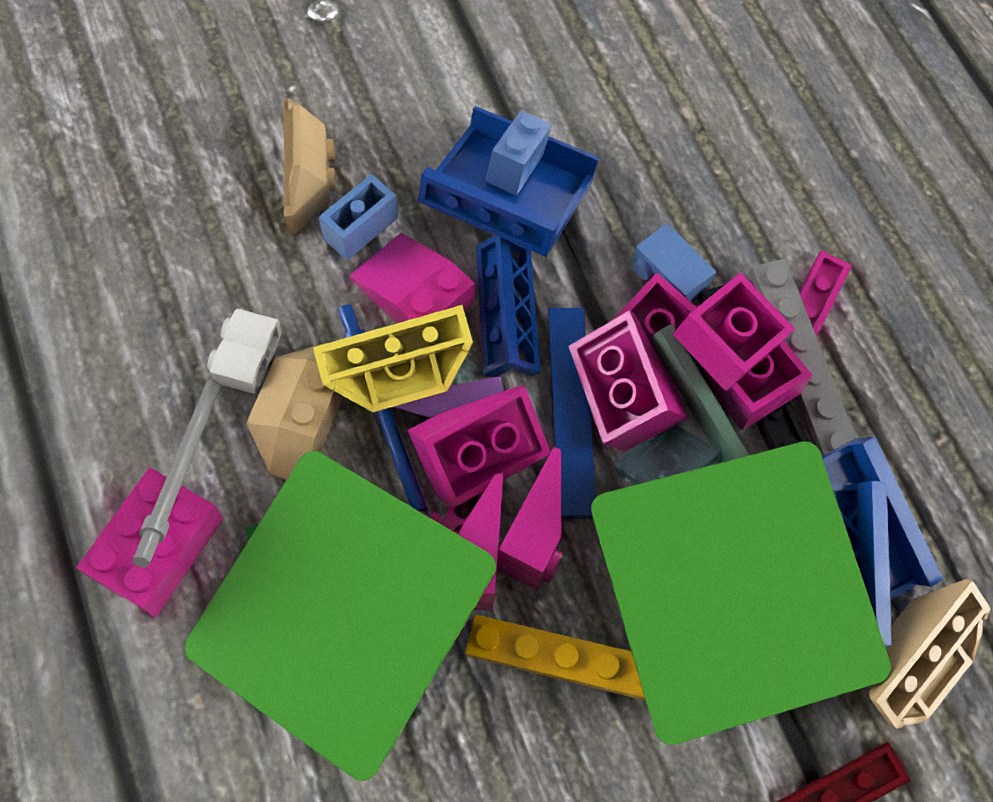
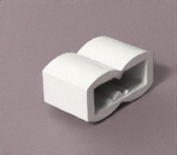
M236 309L231 318L227 317L222 325L221 338L223 341L218 349H213L209 355L207 368L210 370L212 379L220 385L257 395L265 379L269 362L272 360L280 341L282 330L279 320Z

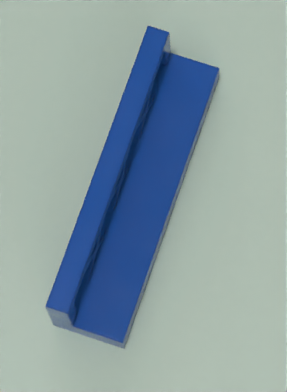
M494 235L476 246L483 373L486 376L497 377L510 370H515L535 376L541 372L531 250ZM511 250L519 254V266L511 256ZM513 279L521 289L522 298L514 288ZM516 311L524 321V330L516 320ZM518 344L526 353L527 362L519 359Z
M831 482L835 497L836 491L852 493V509L845 516L842 513L841 515L847 532L853 538V551L885 646H892L887 482Z

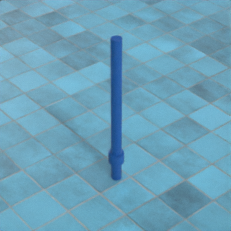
M351 304L338 308L346 331L344 338L365 333V329H360ZM391 409L378 411L376 415L409 504L414 509L422 512L427 509Z

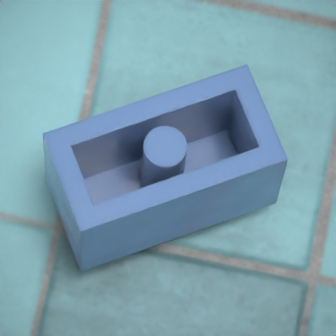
M520 110L492 150L485 182L517 196L544 155L552 124Z
M370 174L319 216L323 239L348 261L398 218L396 195L374 175Z
M668 223L636 246L631 262L636 274L641 279L649 281L658 273L690 302L695 300L700 292L709 289L716 274V270Z

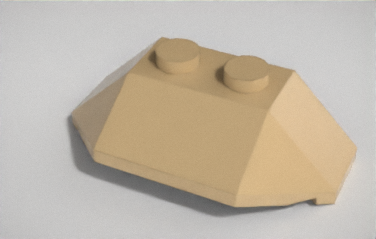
M283 98L284 217L289 235H294L330 203V189H336L335 169L329 168V160H335L334 139H327L326 128L321 121L291 98Z
M319 345L275 357L246 423L270 476L284 481L288 479L299 459L309 451L321 453L343 398L341 394L322 384L313 347Z
M964 579L912 599L892 623V646H885L891 663L890 675L885 681L868 686L871 701L890 727L898 729L902 728L903 725L927 721L974 661L982 636L983 620L988 618L991 608L973 580Z

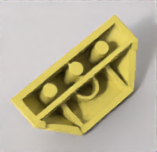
M463 305L319 345L313 347L322 384L374 413L448 392L473 341Z

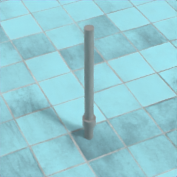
M208 380L206 382L151 515L146 516L140 529L141 541L132 560L138 567L146 568L150 565L158 543L163 542L170 526L167 521L221 387L215 380Z

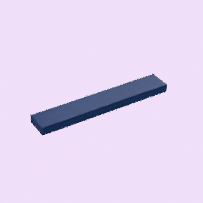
M548 308L554 447L561 450V519H593L591 505L596 498L591 409L569 349L571 344L586 336L584 308Z

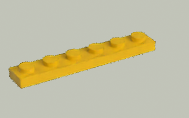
M475 615L465 650L467 657L645 700L631 651Z

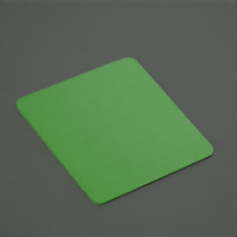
M799 442L602 493L592 502V517L656 736L663 743L669 745L680 744L881 683L890 675V659L821 452L813 443Z
M309 451L299 459L185 642V653L188 659L349 776L358 781H366L373 778L383 764L496 571V562L487 551L318 451Z

